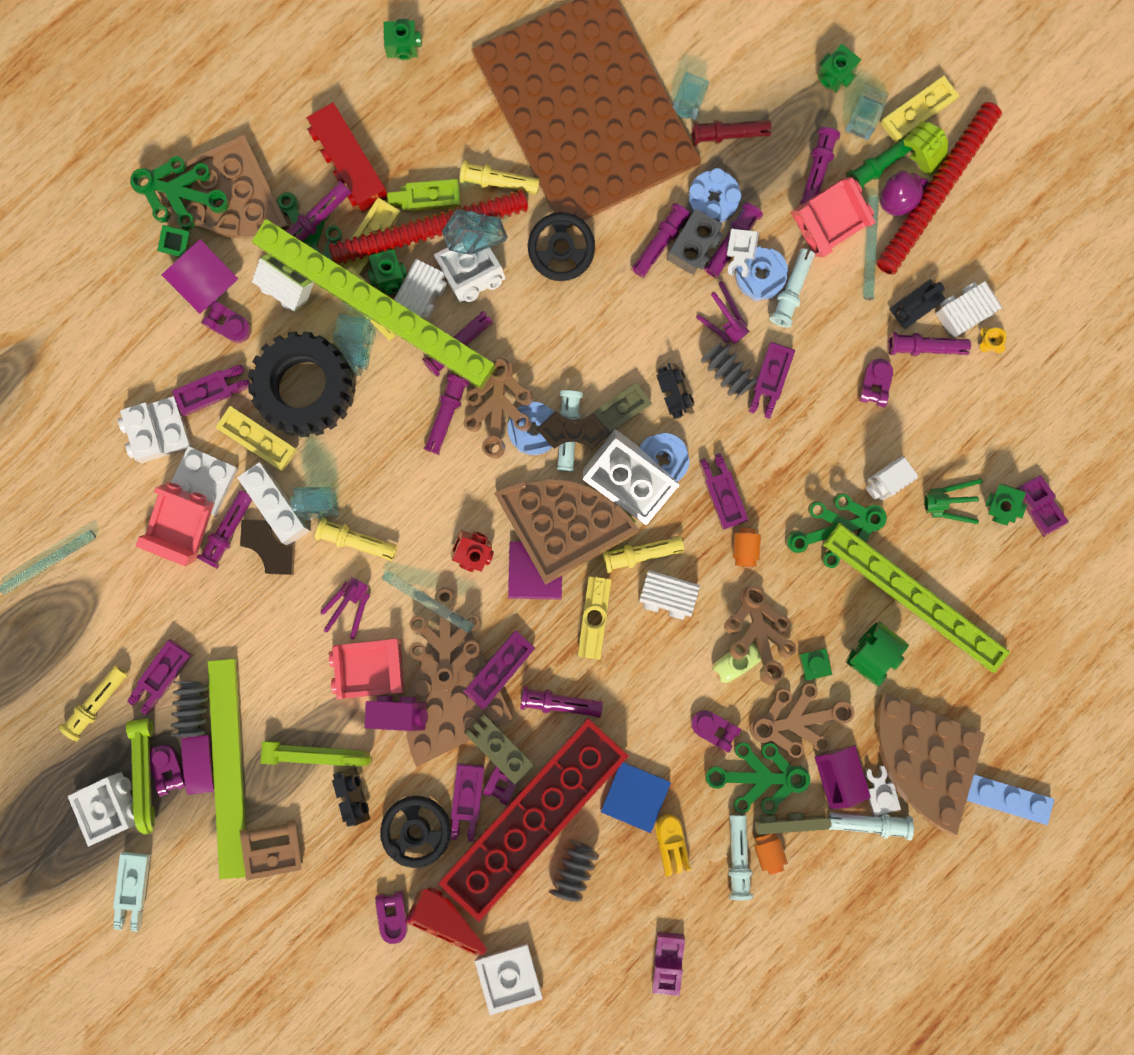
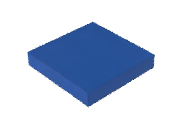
M623 762L616 771L600 812L651 833L671 782Z

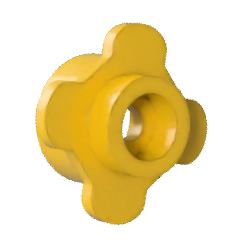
M984 327L981 329L982 343L979 345L980 350L984 353L988 351H995L998 354L1003 353L1006 349L1004 345L1006 342V331L1003 328L990 329L989 327Z

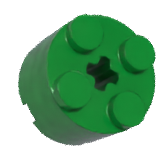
M879 621L874 623L858 640L859 645L856 651L854 649L851 650L845 663L878 687L886 679V673L890 668L896 670L905 658L902 655L909 647V644Z

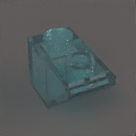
M865 83L845 131L869 140L884 110L889 93Z
M456 209L442 230L449 251L469 255L502 243L508 238L500 218Z
M338 314L333 340L357 376H362L363 369L367 370L370 355L367 352L369 344L373 345L376 329H373L370 320Z
M332 487L293 488L294 495L290 497L291 508L298 516L305 520L339 516L336 492Z

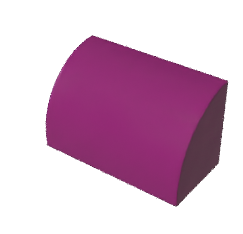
M855 745L814 756L830 809L849 808L871 798Z

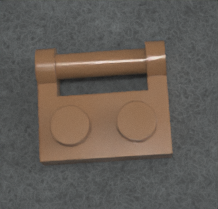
M295 820L287 821V824L268 828L248 831V828L240 830L246 881L302 870ZM289 835V843L251 850L250 842Z

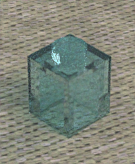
M687 72L685 73L673 104L676 113L680 117L696 120L707 94L710 81Z

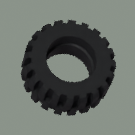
M296 331L288 332L287 338L279 335L273 338L275 343L271 346L266 343L261 348L264 351L262 356L256 355L252 361L256 365L255 369H249L248 378L252 380V384L248 385L249 393L253 396L251 401L260 412L259 414L275 428L292 436L297 434L300 437H309L312 433L318 436L324 434L323 430L326 428L330 430L337 426L335 422L339 418L343 420L346 417L347 412L345 410L347 406L352 407L354 399L351 396L355 392V383L352 379L354 377L353 371L340 350L321 335L315 337L312 332L306 331L302 335H299ZM310 362L317 364L322 368L326 376V385L322 395L317 401L306 407L293 408L287 405L280 397L279 392L283 375L288 369L299 363Z

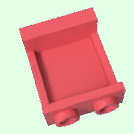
M852 177L840 179L791 211L810 250L815 253V257L827 256L833 252L831 248L862 228L875 224L874 212L871 206L865 203L861 195L862 189L860 184Z
M167 482L157 486L154 492L158 494L146 534L139 536L136 547L180 565L187 566L196 561L215 503L206 500L207 497L203 494L185 492L182 490V486L175 483Z
M400 639L333 645V651H329L330 667H334L335 678L331 679L332 693L336 694L337 699L405 692Z

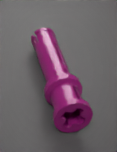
M820 127L817 134L819 138L816 148L812 149L811 152L813 162L800 205L820 193L828 163H831L835 156L833 150L836 141L841 136L840 132L833 128Z
M339 181L306 215H299L297 217L298 221L286 232L302 242L311 234L315 235L318 230L317 226L352 192ZM335 196L336 198L320 213L319 211Z
M745 202L742 205L743 210L737 219L730 223V231L705 266L704 271L713 278L719 277L731 258L727 256L731 229L750 231L756 221L762 219V211L753 204Z
M673 203L671 205L672 210L665 220L658 223V231L631 267V270L639 277L645 278L671 239L674 240L679 236L678 231L685 221H688L691 217V213L683 206Z
M482 310L477 317L453 338L467 346L492 325L493 321L489 316L486 317L487 314ZM431 357L421 359L436 377L440 375L439 371L445 367Z
M891 332L888 337L887 349L889 355L910 353L911 356H917L920 353L968 356L970 352L967 350H971L970 339L922 337L919 333L898 335L897 332Z
M447 374V385L443 395L439 396L441 405L426 445L423 448L437 455L440 454L455 409L461 407L460 399L463 391L470 383L463 378Z
M241 490L238 491L215 534H209V542L202 554L197 555V559L216 569L219 568L218 562L225 550L230 549L231 542L229 540L252 501L249 494ZM240 506V508H239L238 512L236 513L234 519L232 520L230 526H228V524H229V522L231 521L233 515L235 514L237 508ZM217 546V548H216L215 552L213 553L212 557H210L211 554H212V552L214 551L215 547Z
M523 686L520 710L531 708L542 710V713H550V710L597 718H601L603 701L555 695L549 689L538 691L528 689V686Z

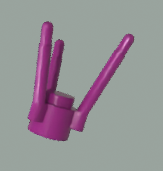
M720 281L719 286L735 317L731 315L716 292H712L711 296L729 321L723 326L725 332L701 315H697V319L719 335L725 343L730 340L734 345L750 331L725 284Z
M353 577L348 582H344L341 589L320 611L321 615H324L343 595L344 599L328 621L324 632L330 630L349 601L357 604L360 600L350 634V639H355L366 602L370 597L366 593L369 586Z

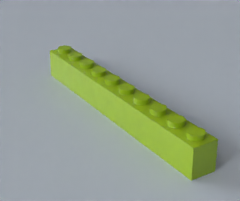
M265 219L251 241L260 250L481 390L496 369L495 364L267 219Z

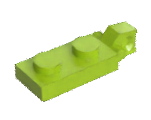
M458 179L406 183V186L400 187L401 191L387 192L388 204L395 208L402 207V211L415 212L461 208Z

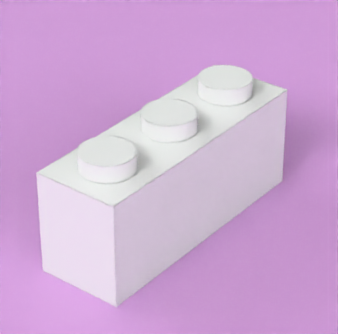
M259 462L237 477L283 544L289 546L311 531L265 465Z

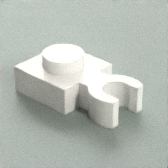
M731 229L727 256L734 257V261L728 266V274L730 276H734L736 267L742 266V276L748 277L749 266L746 263L747 259L755 260L759 238L758 232Z
M878 765L880 770L878 777H873L869 768H866L864 771L866 779L872 782L873 786L868 788L871 796L868 801L873 816L901 810L895 786L892 782L885 783L887 771L884 765Z

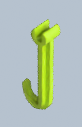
M149 718L127 721L126 733L128 738L131 739L134 823L137 830L143 834H150L155 829V808L151 807L149 737L153 736L154 724L153 721H149Z
M262 741L260 764L293 762L340 766H369V763H372V757L369 752L363 750L280 745L278 741Z

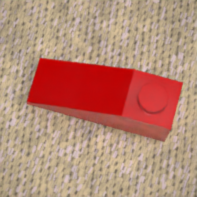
M428 887L427 890L422 889L417 892L405 920L406 924L476 956L485 955L487 948L452 903L442 897L443 893L441 891Z

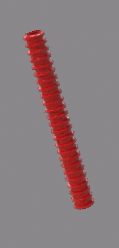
M983 102L976 115L972 118V121L967 125V128L959 137V141L955 143L950 154L947 155L946 160L943 161L941 167L933 176V180L924 189L919 204L908 213L907 219H904L902 225L898 228V232L893 235L894 238L889 241V245L885 247V251L877 259L876 265L882 272L889 275L897 273V268L901 267L902 262L906 259V255L911 252L915 242L919 240V236L923 234L924 229L927 228L928 223L931 222L933 216L941 207V203L946 200V196L950 194V190L954 188V184L958 182L959 177L962 176L963 171L966 170L968 164L976 155V151L980 149L985 138L988 137L989 132L992 131L998 119L1002 116V111L996 104Z
M519 189L517 193L512 191L508 196L505 193L502 194L501 198L495 196L494 200L488 198L486 202H483V200L479 201V204L474 202L469 207L463 205L462 209L456 207L455 211H452V209H449L448 213L442 211L438 216L436 214H432L431 218L425 216L424 220L417 218L416 222L410 220L406 225L403 222L399 227L393 225L392 229H389V227H386L385 231L379 229L375 234L369 232L368 236L361 234V238L354 236L353 240L347 238L343 243L341 241H337L336 245L330 243L328 248L332 261L340 266L339 263L341 262L347 264L348 260L352 262L356 261L355 258L361 260L363 256L367 255L369 257L372 253L385 252L387 249L395 250L397 246L403 248L404 244L410 246L411 242L417 244L421 239L424 242L427 241L426 238L428 237L434 239L435 235L441 237L442 233L448 235L450 231L455 233L458 232L459 228L465 230L466 226L473 228V224L479 226L481 222L486 224L489 223V220L496 221L498 217L504 219L505 215L511 217L512 213L516 215L520 214V211L525 213L528 210V202L524 191Z

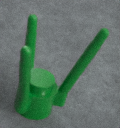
M983 479L970 480L943 488H933L930 492H925V512L932 513V518L942 517L978 524V519L944 512V510H949L950 503L979 501L978 496L949 498V495L944 493L980 484L983 482Z

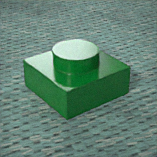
M826 648L798 654L805 681L833 675Z

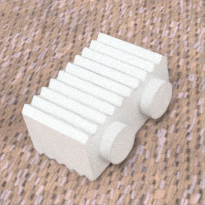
M268 254L258 260L259 263L257 264L252 283L260 287L261 292L271 295L280 301L284 308L294 312L307 303L314 283Z
M415 259L394 300L421 318L429 319L435 308L433 301L437 295L441 296L447 285L444 273Z
M986 281L979 285L973 282L962 290L964 295L957 299L953 295L940 303L942 308L936 313V316L945 330H947L950 338L958 337L1003 308Z
M902 456L865 480L868 485L866 490L873 499L883 501L900 492V490L916 480L918 475L906 458Z
M648 570L638 602L644 603L643 609L657 613L659 608L669 611L668 616L684 620L685 616H692L700 585Z

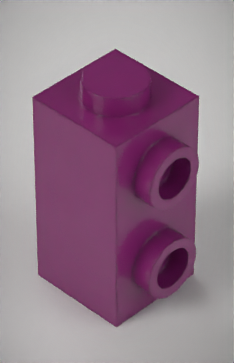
M376 696V701H366L364 728L399 731L425 730L428 720L427 703L416 702V697H400V701H393V696Z

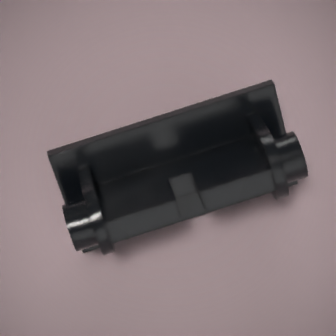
M929 279L889 308V310L905 330L946 300L942 293L945 287L941 282L934 283Z
M667 363L669 370L667 366L657 369L658 375L656 377L662 393L668 391L673 393L664 398L669 415H673L674 419H678L684 416L683 411L687 414H694L692 407L695 403L692 394L686 390L684 385L686 376L683 369L673 363Z
M354 767L346 771L334 773L332 783L336 797L345 796L346 798L345 802L338 804L342 821L346 822V826L349 827L370 820L369 806L364 798L361 787L362 781L358 775L357 768Z

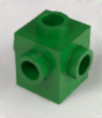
M403 18L396 21H383L384 49L387 58L409 60L411 57H418V47H422V33L417 31L415 21Z
M841 43L832 55L828 52L820 61L819 66L821 69L817 78L820 79L821 84L825 88L832 89L837 93L842 86L847 88L856 77L854 73L862 59Z
M394 249L369 255L371 271H367L371 286H376L377 290L387 295L397 293L407 273L404 263H398Z
M1000 483L996 493L990 492L985 507L990 508L988 514L993 516L992 521L1008 526L1009 522L1015 523L1016 518L1022 519L1028 505L1023 503L1026 491ZM1008 501L1012 507L1005 510L1002 508L1001 503Z

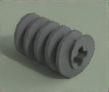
M721 342L704 355L701 362L703 364L710 362L707 370L709 372L717 370L714 375L715 380L724 378L720 386L722 388L731 386L727 395L737 394L734 399L736 400L747 392L757 382L758 378L748 379L752 370L742 371L741 368L745 363L744 360L735 363L738 353L729 355L728 352L732 347L731 344L722 347Z
M174 681L173 683L180 685L181 688L174 690L173 694L181 698L172 702V705L179 707L180 710L171 713V716L179 718V721L171 724V727L178 729V732L170 736L196 737L205 734L206 730L198 725L207 722V719L199 716V714L207 712V707L200 705V703L208 701V697L200 694V692L209 690V687L198 681Z
M569 839L574 848H565L564 851L570 855V859L561 858L560 861L566 865V869H557L562 879H553L552 882L558 886V889H549V893L566 901L579 902L583 899V895L579 891L587 889V885L583 881H589L592 877L587 870L595 869V864L591 860H598L599 854L592 847L580 841Z

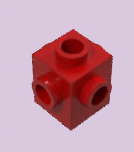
M460 530L450 554L452 561L459 563L462 569L474 572L475 569L482 572L484 566L490 564L494 551L486 535L476 531L471 534Z

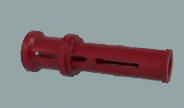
M770 119L736 123H722V121L714 120L713 123L698 124L697 121H694L691 127L692 143L694 146H697L701 142L720 144L724 139L770 137L771 131L769 130H772Z

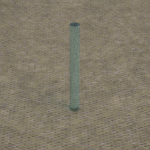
M877 196L868 197V204L874 212L875 224L867 226L863 299L865 300L874 299L879 197Z
M91 529L0 585V592L3 595L8 594L96 539V534Z
M386 571L382 579L465 632L470 633L474 628L472 622L390 571Z

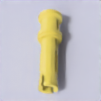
M463 160L460 173V183L462 184L471 182L480 184L482 188L491 185L516 191L521 189L537 195L540 178L502 172L492 169L488 164L479 166L469 164L468 160Z
M325 517L321 518L315 534V540L320 541L324 539L336 543V546L339 548L345 546L352 547L390 561L394 560L398 548L396 544L352 531L351 527L346 524L341 526L329 522Z
M681 536L635 547L627 544L622 549L605 551L602 555L606 572L611 573L613 569L626 566L633 568L636 566V563L683 553L684 545Z
M114 665L113 669L85 702L76 705L73 708L74 713L64 724L61 723L58 729L71 740L79 741L81 738L80 734L89 723L95 722L98 710L111 697L122 681L128 677V673L119 666ZM111 682V685L107 688V690L102 694V696L99 699H97V697Z

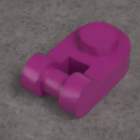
M214 301L210 306L212 310L208 317L204 316L201 324L235 343H242L251 335L249 322L217 301ZM221 315L227 318L222 326L217 323Z
M875 359L866 367L859 394L860 402L867 403L871 401L875 402L876 406L886 407L893 377L892 365L887 360ZM871 386L880 387L879 393L871 391Z
M707 710L698 711L691 720V728L694 733L728 753L733 747L731 743L734 737L739 736L742 730ZM719 726L726 730L722 739L714 736Z
M166 744L153 748L150 752V768L158 795L162 797L169 794L170 790L175 788L178 790L185 788L183 767L175 748ZM172 770L173 778L167 780L165 772Z
M496 766L483 794L488 797L493 795L500 799V803L507 806L517 784L514 785ZM499 779L509 783L506 790L496 785Z
M397 891L394 892V895L385 896V894L375 895L381 938L389 944L400 943L408 932V924L405 923L407 915L404 892ZM395 906L396 914L387 915L386 907Z

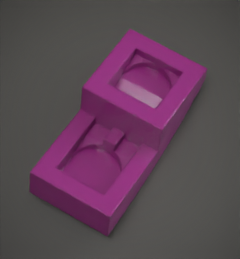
M1041 475L1017 488L1026 491L1023 503L1028 504L1026 509L1043 537L1067 525L1069 521L1054 501L1055 494Z
M211 736L181 738L183 772L187 795L215 792Z
M657 932L652 993L680 996L685 936L683 934Z

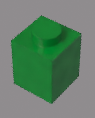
M162 225L157 251L181 257L188 250L191 231Z

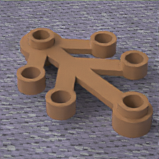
M503 358L492 361L496 369L482 390L476 387L466 394V401L471 406L478 407L483 403V395L494 386L493 395L472 415H468L464 419L465 428L470 432H477L482 426L481 421L492 411L490 436L482 443L483 452L492 459L500 458L506 448L505 443L501 440L503 410L514 421V426L518 430L527 431L532 425L531 419L527 415L521 414L504 395L506 384L516 394V400L521 405L528 406L533 401V394L528 389L523 388L512 377L513 366L508 360ZM505 369L504 373L498 376V371ZM528 393V398L521 401V396ZM478 394V399L472 402V396ZM522 419H526V424L519 426V422ZM476 420L475 426L470 427V422ZM495 445H499L498 451L493 453L492 448Z
M749 586L744 588L739 595L740 608L734 616H731L724 623V629L727 633L731 635L737 634L743 627L742 621L750 612L752 624L740 641L735 642L730 647V654L734 659L741 660L748 654L749 646L756 638L763 665L760 669V678L765 684L775 685L783 679L785 671L779 662L773 660L768 639L778 646L777 650L781 657H791L796 652V645L791 640H786L780 635L790 627V621L765 603L766 595L761 588ZM762 614L772 621V627L763 621ZM730 622L734 623L736 628L732 627ZM784 646H786L790 652L786 651ZM736 647L740 648L742 653H739Z
M441 588L435 594V602L440 608V638L427 626L423 617L414 616L410 620L412 631L420 634L440 653L439 664L427 654L425 646L420 642L413 643L409 648V653L414 659L420 660L432 672L431 680L435 688L440 691H449L458 683V672L472 658H476L480 654V647L475 641L466 642L463 647L464 652L452 663L451 652L471 632L479 629L480 620L474 614L467 615L463 620V625L451 636V609L456 606L457 597L452 589ZM449 594L450 599L443 602L441 601V596ZM470 619L477 621L474 627L467 626V622ZM422 621L423 625L421 628L415 629L414 623ZM471 645L477 647L476 652L473 654L467 652V648ZM416 647L423 649L420 655L413 654ZM442 673H449L447 681L440 680Z
M806 683L801 687V695L787 718L776 720L783 706L789 704L792 700V694L789 690L779 689L775 692V701L766 715L758 716L751 722L750 733L756 741L762 743L773 741L784 748L789 756L799 758L804 753L803 745L796 741L791 742L779 733V731L789 729L811 743L816 751L823 753L830 748L828 738L818 736L804 726L830 720L848 723L854 717L853 706L848 702L839 701L831 709L802 715L811 699H814L818 694V689L814 684ZM811 686L814 690L811 696L805 694V688ZM781 692H786L788 695L785 702L779 700ZM840 707H843L846 711L843 717L837 715V710ZM761 724H766L768 727L765 734H761L758 730ZM820 739H824L826 743L823 749L817 747V742ZM793 745H798L800 748L799 753L796 755L791 753Z

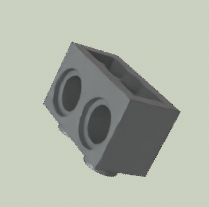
M695 208L671 248L667 260L694 276L698 268L703 270L710 256L706 254L711 247L716 248L723 237V234L720 233L723 224ZM701 228L706 229L710 235L702 237L697 233V230ZM692 250L696 253L697 257L689 259L684 255V252Z

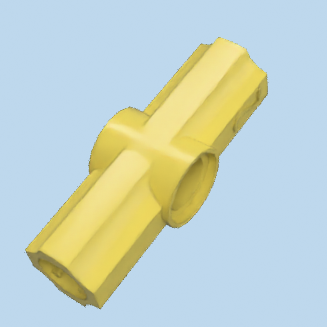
M588 577L577 657L601 660L611 588L610 579ZM591 611H598L602 616V621L597 626H592L587 621V614Z

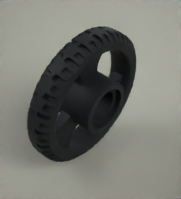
M557 212L543 217L535 224L529 235L528 255L534 268L548 279L554 281L575 279L588 269L594 258L595 240L591 229L586 222L571 213ZM551 224L555 229V234L548 241V249L538 251L537 241L539 235ZM570 224L576 226L584 235L586 249L580 250L574 247L572 237L567 234V228ZM564 240L569 244L567 252L559 254L554 250V245L557 241ZM571 258L576 263L574 269L566 272H557L548 268V264L552 259L567 261Z
M409 796L394 803L385 813L380 827L381 843L388 856L396 863L409 868H421L434 863L447 849L451 837V825L445 810L436 801L423 796ZM421 806L428 808L437 816L441 825L440 830L432 831L429 822L419 816ZM402 811L407 817V822L401 828V837L393 840L390 837L391 823L395 815ZM411 825L420 826L423 831L422 837L413 838L409 834V827ZM428 842L434 848V851L423 857L413 858L405 856L408 846L419 847Z

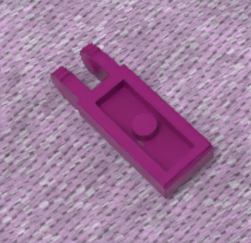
M774 342L769 343L758 380L753 390L754 396L748 412L754 414L757 411L760 397L763 395L770 398L764 411V417L771 418L776 401L780 398L795 349Z
M236 365L224 371L219 370L173 390L172 392L181 414L185 417L227 399L235 393L248 389L250 384L248 379L241 380L230 386L226 380L244 373L243 365Z
M719 453L714 457L716 466L721 473L720 475L712 476L710 466L705 459L699 460V464L721 528L725 530L747 522L748 517L732 474L728 471L722 454Z
M169 639L136 683L138 685L127 702L133 706L141 699L145 690L148 691L151 696L141 709L143 714L148 715L159 699L167 692L193 654L174 640Z
M457 763L451 819H453L451 840H457L459 837L460 820H469L467 838L468 842H474L476 822L479 820L485 766Z

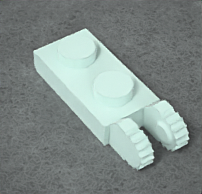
M125 851L120 853L113 909H115L114 930H121L123 928L126 910H132L131 931L138 932L141 927L151 854Z

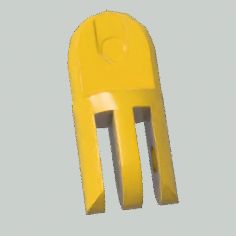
M671 814L659 817L655 830L665 877L672 875V870L675 874L682 873L683 869L690 871L691 867L680 820Z

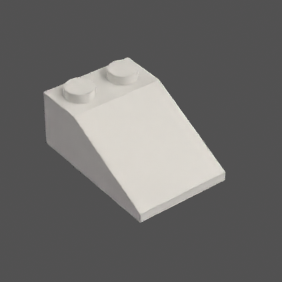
M616 429L583 468L584 481L645 525L649 523L679 487V483L638 445Z

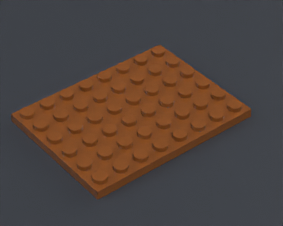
M617 0L571 1L472 49V54L535 178H540L539 186L553 213H571L584 221L700 165L701 159Z

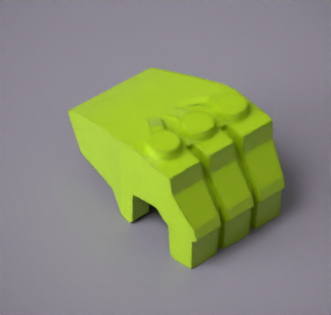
M921 121L910 132V135L903 140L905 146L911 147L915 151L910 155V158L929 176H932L948 155V140L944 130L929 122Z

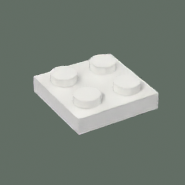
M188 446L171 483L182 486V490L190 494L191 492H197L207 497L206 500L215 503L211 514L216 516L238 468Z
M528 943L475 958L477 972L490 1015L543 999Z

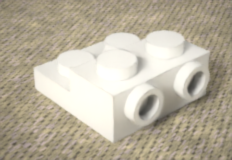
M480 231L434 254L436 262L444 273L459 303L464 300L466 302L474 301L480 292L487 288L490 290L496 289L501 285L502 280L506 279L500 263Z
M174 396L151 404L145 402L120 410L122 417L118 418V424L121 431L127 433L129 442L125 444L126 451L129 457L134 458L135 461L145 463L185 450L188 446L192 447L183 416Z
M122 772L102 779L68 796L88 847L135 826L133 798L130 793L132 785L130 780L123 776Z

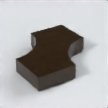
M555 411L536 428L553 449L566 442H577L585 445L592 451L611 433L594 413L583 419L573 420L565 418Z
M241 520L240 546L252 549L260 556L264 564L265 574L293 575L295 549L280 544L273 536L271 526L266 520Z

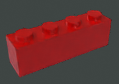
M334 102L306 117L310 124V127L307 128L308 133L314 143L317 141L321 143L323 148L319 151L326 163L332 162L336 168L332 172L338 182L341 181L352 192L347 196L352 207L358 205L363 213L372 208L377 198L383 201L388 199L385 187Z

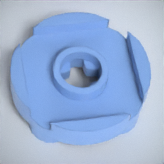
M713 169L712 171L700 174L692 182L689 190V207L692 213L696 208L722 223L730 219L736 212L741 199V193L737 182L732 176L725 173L722 169ZM709 192H718L720 194V201H709Z
M757 247L755 260L747 259L746 264L749 266L748 277L742 276V266L736 267L734 271L735 281L741 292L754 301H760L762 299H770L782 290L787 279L788 266L784 257L778 251L772 248L769 250ZM759 267L760 270H767L766 279L755 276L757 273L756 268Z
M532 402L528 406L520 405L517 408L521 414L527 415L531 422H535L537 426L554 413L552 409L540 402ZM511 418L509 419L508 435L511 443L519 452L528 455H541L551 450V445L539 432L538 435L533 436L531 432L520 431L514 426V421ZM522 419L519 422V426H524L526 419Z
M669 433L656 434L645 439L640 445V448L657 464L658 460L655 458L657 454L662 456L666 453L670 464H664L662 468L677 482L687 472L689 455L685 443L677 436Z

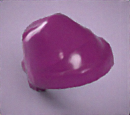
M899 171L888 179L881 190L879 202L882 209L893 216L910 212L921 201L923 188L928 186L929 181L926 178H921L917 173L910 174L907 171Z

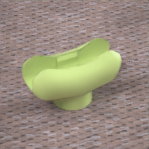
M754 641L751 643L748 654L741 660L734 659L730 652H728L713 664L712 669L720 675V682L727 683L738 678L761 661L756 643ZM736 647L737 651L742 653L741 649Z

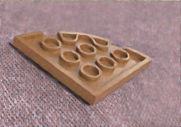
M244 134L185 161L187 167L184 173L178 175L172 172L160 179L164 182H170L194 169L198 163H204L211 170L209 180H197L185 186V188L207 194L212 190H221L229 199V208L224 213L218 214L211 211L207 205L180 198L187 212L194 217L196 221L195 226L207 232L225 237L254 238L265 219L283 230L289 229L287 221ZM181 164L175 166L174 168H175V169L179 168V167L181 166ZM201 169L198 175H204L206 169ZM158 192L163 200L173 209L166 194ZM217 201L215 207H220L223 201ZM189 217L185 218L187 222H190Z
M544 479V481L530 483L521 482L494 493L545 585L639 533V529L633 520L619 505L603 496L601 492L576 482L558 479Z
M459 626V627L455 628L454 630H452V631H451V636H452L461 626ZM472 632L451 652V663L464 652L463 647L466 642H476ZM474 645L467 648L469 654H473L477 650V647ZM433 647L428 655L439 664L440 653ZM481 650L476 658H472L458 672V683L449 691H440L435 688L431 680L432 672L423 663L420 665L412 682L408 697H416V702L427 703L428 720L425 730L406 731L410 752L416 767L470 741L464 731L468 728L476 735L478 731L472 726V723L476 720L484 727L486 723L479 717L482 713L486 714L497 727L514 719L501 691L484 709H481L463 692L466 686L487 663ZM442 673L440 676L441 681L449 679V673Z
M881 694L876 719L880 742L878 747L890 780L907 804L910 803L923 816L925 821L951 836H956L985 733L889 694Z

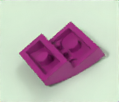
M201 239L161 274L199 314L238 280L234 273Z
M510 542L508 599L562 600V576L545 585L522 542Z

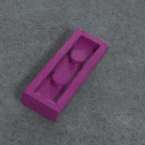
M515 630L466 686L463 692L481 709L486 708L534 651L535 647Z

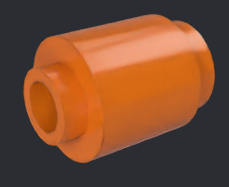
M740 528V533H734L733 559H735V566L757 567V561L760 560L761 535L756 534V529Z
M776 833L762 834L755 837L756 844L754 848L762 871H768L769 875L784 871L783 866L788 864L780 837H776Z

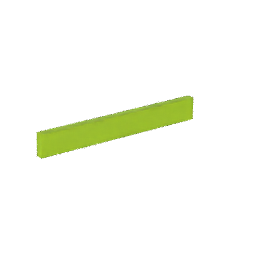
M841 523L835 526L822 544L990 672L995 673L1009 655L1010 651Z
M237 659L208 661L219 879L243 878L246 875L240 830L246 829Z

